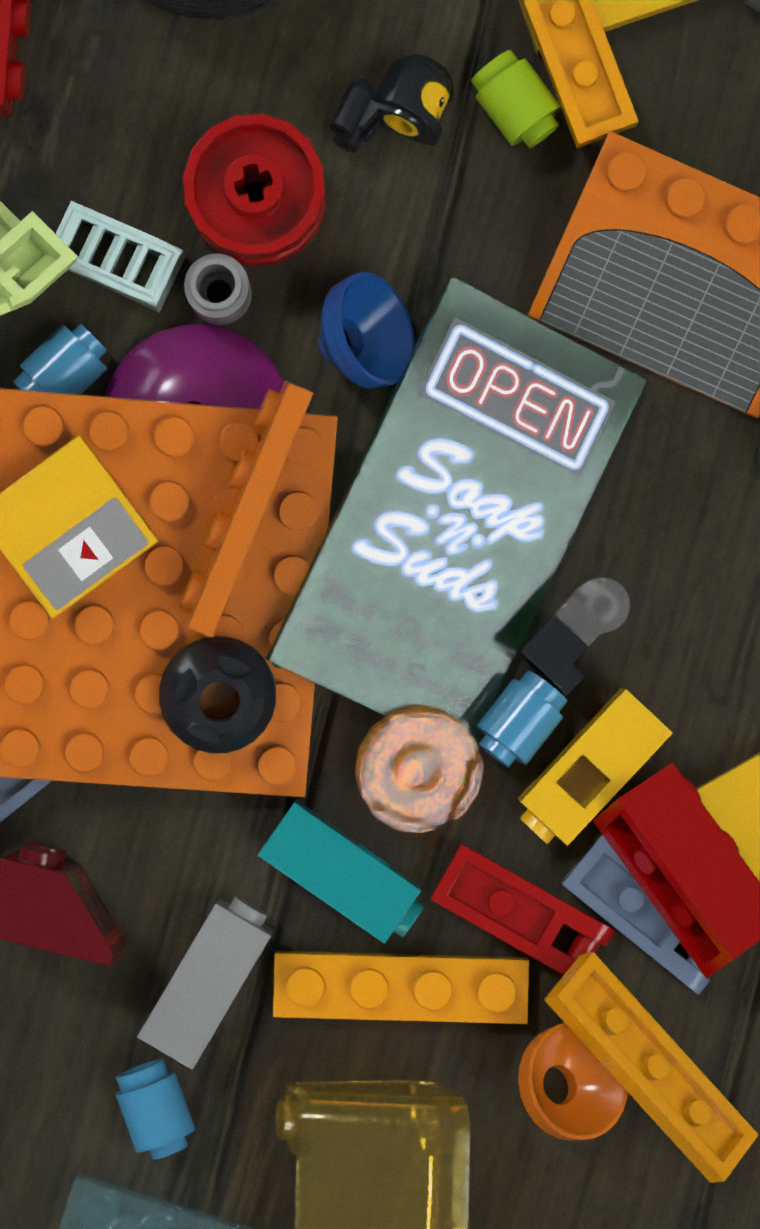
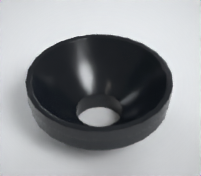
M208 636L185 645L170 659L163 671L159 685V704L168 727L183 743L207 753H229L251 744L265 731L273 717L276 706V684L272 670L265 658L254 647L239 639L228 636H213L212 638ZM215 682L228 683L239 694V704L236 711L224 719L211 718L200 708V697L203 690Z

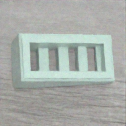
M71 201L57 229L56 235L70 247L81 222L93 227L79 254L77 262L68 270L160 313L186 258L184 250ZM104 232L114 236V239L99 268L90 264ZM126 243L136 246V249L121 278L112 274ZM148 253H151L159 258L144 288L135 284V281Z

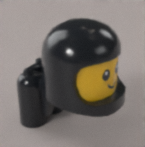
M409 54L400 57L390 65L375 92L372 91V87L365 78L360 79L359 82L351 83L347 87L329 125L330 129L336 133L333 139L334 143L345 151L355 153L361 142H368L382 126L416 142L431 146L436 145L442 133L439 119L454 95L453 80L449 72L443 65L431 57L423 54Z

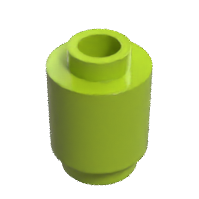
M507 50L494 58L471 79L472 84L478 90L475 96L476 100L511 146L524 141L530 149L547 138L559 127V123L554 116L562 109L560 103L527 59L518 60L512 50Z

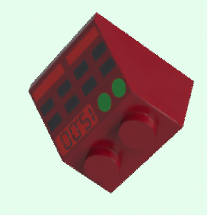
M29 842V846H21V849L1 858L0 940L111 966L123 953L126 939L81 865L65 860L67 850L44 843Z

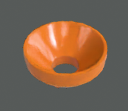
M565 1023L557 1024L541 1032L529 1043L523 1053L518 1078L520 1096L529 1116L545 1133L558 1139L581 1141L593 1139L607 1133L617 1123L624 1111L628 1092ZM551 1067L560 1070L568 1083L567 1097L560 1105L552 1102L547 1097L543 1087L544 1075Z

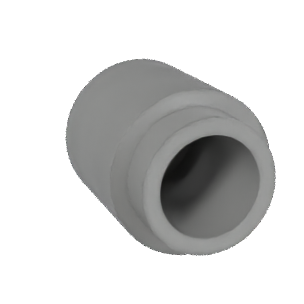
M224 254L203 256L191 265L185 277L184 290L190 306L200 319L209 324H231L240 319L250 305L252 292L247 274L242 265L230 256ZM217 283L227 284L232 289V295L223 302L212 303L208 298L210 288Z

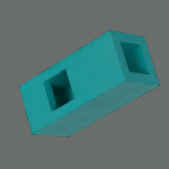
M297 799L258 854L260 858L384 944L393 931L403 938L424 908L421 903L415 900L421 892L419 884Z

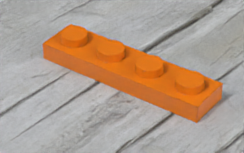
M285 380L280 393L269 389L266 393L255 421L256 426L264 429L255 453L244 449L239 458L229 485L239 490L230 514L218 511L204 546L214 550L205 574L197 571L192 573L180 603L181 608L189 611L186 618L189 629L211 638L213 637L313 396V392Z

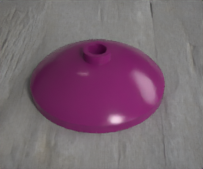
M190 324L160 331L133 348L115 370L108 384L105 396L260 409L268 390L272 389L280 393L284 381L269 357L247 338L222 327Z

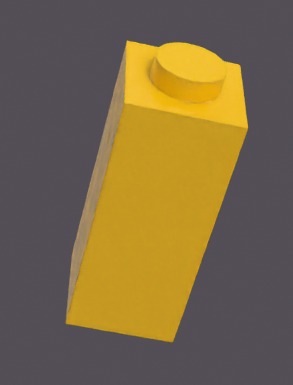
M620 688L517 798L528 808L520 819L546 844L557 836L568 846L673 732L627 689Z

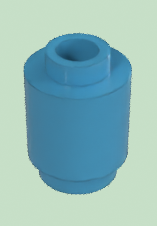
M62 323L20 365L24 371L13 382L21 390L82 394L108 369L99 360L108 350L81 323L72 332Z
M527 670L520 681L512 679L476 726L484 735V738L478 745L507 768H509L514 760L526 766L563 719L559 712L568 700L547 681Z
M157 1059L138 1065L116 1076L120 1091L115 1093L135 1151H149L152 1159L155 1160L186 1148L188 1143L185 1136L195 1131L196 1128L175 1071L168 1072L164 1059Z

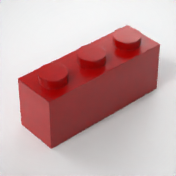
M673 762L618 798L593 820L594 824L706 979L760 941V882L740 856L734 839L719 827L701 802V797L696 787L681 775Z

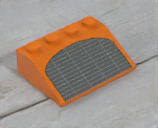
M609 131L527 317L753 418H759L760 197Z

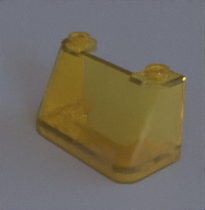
M434 1080L286 1083V1100L279 1101L276 1108V1131L279 1140H287L291 1152L297 1156L295 1229H468L470 1119L468 1107L462 1095Z

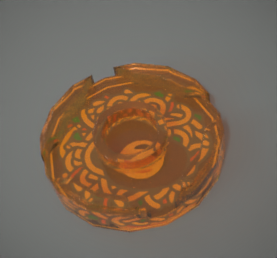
M413 706L394 711L372 726L359 746L354 771L359 793L378 820L397 831L425 833L436 830L435 826L444 824L449 819L453 822L467 811L479 793L484 768L477 743L461 720L439 708Z

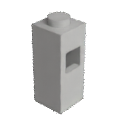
M235 896L231 904L219 898L137 1038L193 1070L272 936L273 929L263 924L268 915L240 897Z

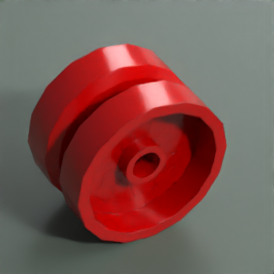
M265 114L236 115L211 127L191 150L183 174L185 204L203 242L217 254L230 256L241 265L249 268L277 266L300 254L318 234L326 210L323 166L310 140L289 122ZM253 185L265 187L263 189L264 199L259 202H250L248 193L245 194V192Z

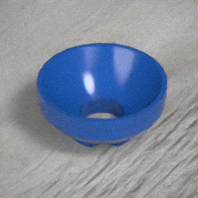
M368 272L353 274L335 284L325 298L320 319L321 335L318 338V344L325 360L333 363L337 370L346 378L363 388H384L401 382L408 375L413 365L415 338L408 311L400 296L383 278ZM343 328L349 335L351 341V349L347 343Z

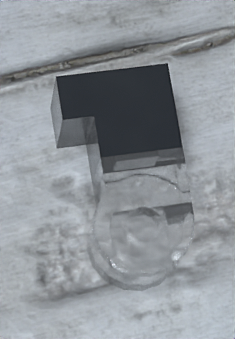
M600 577L585 582L565 600L517 653L562 695H568L585 677L572 664L600 634L614 631L623 625L630 609L628 593L620 583L610 578Z

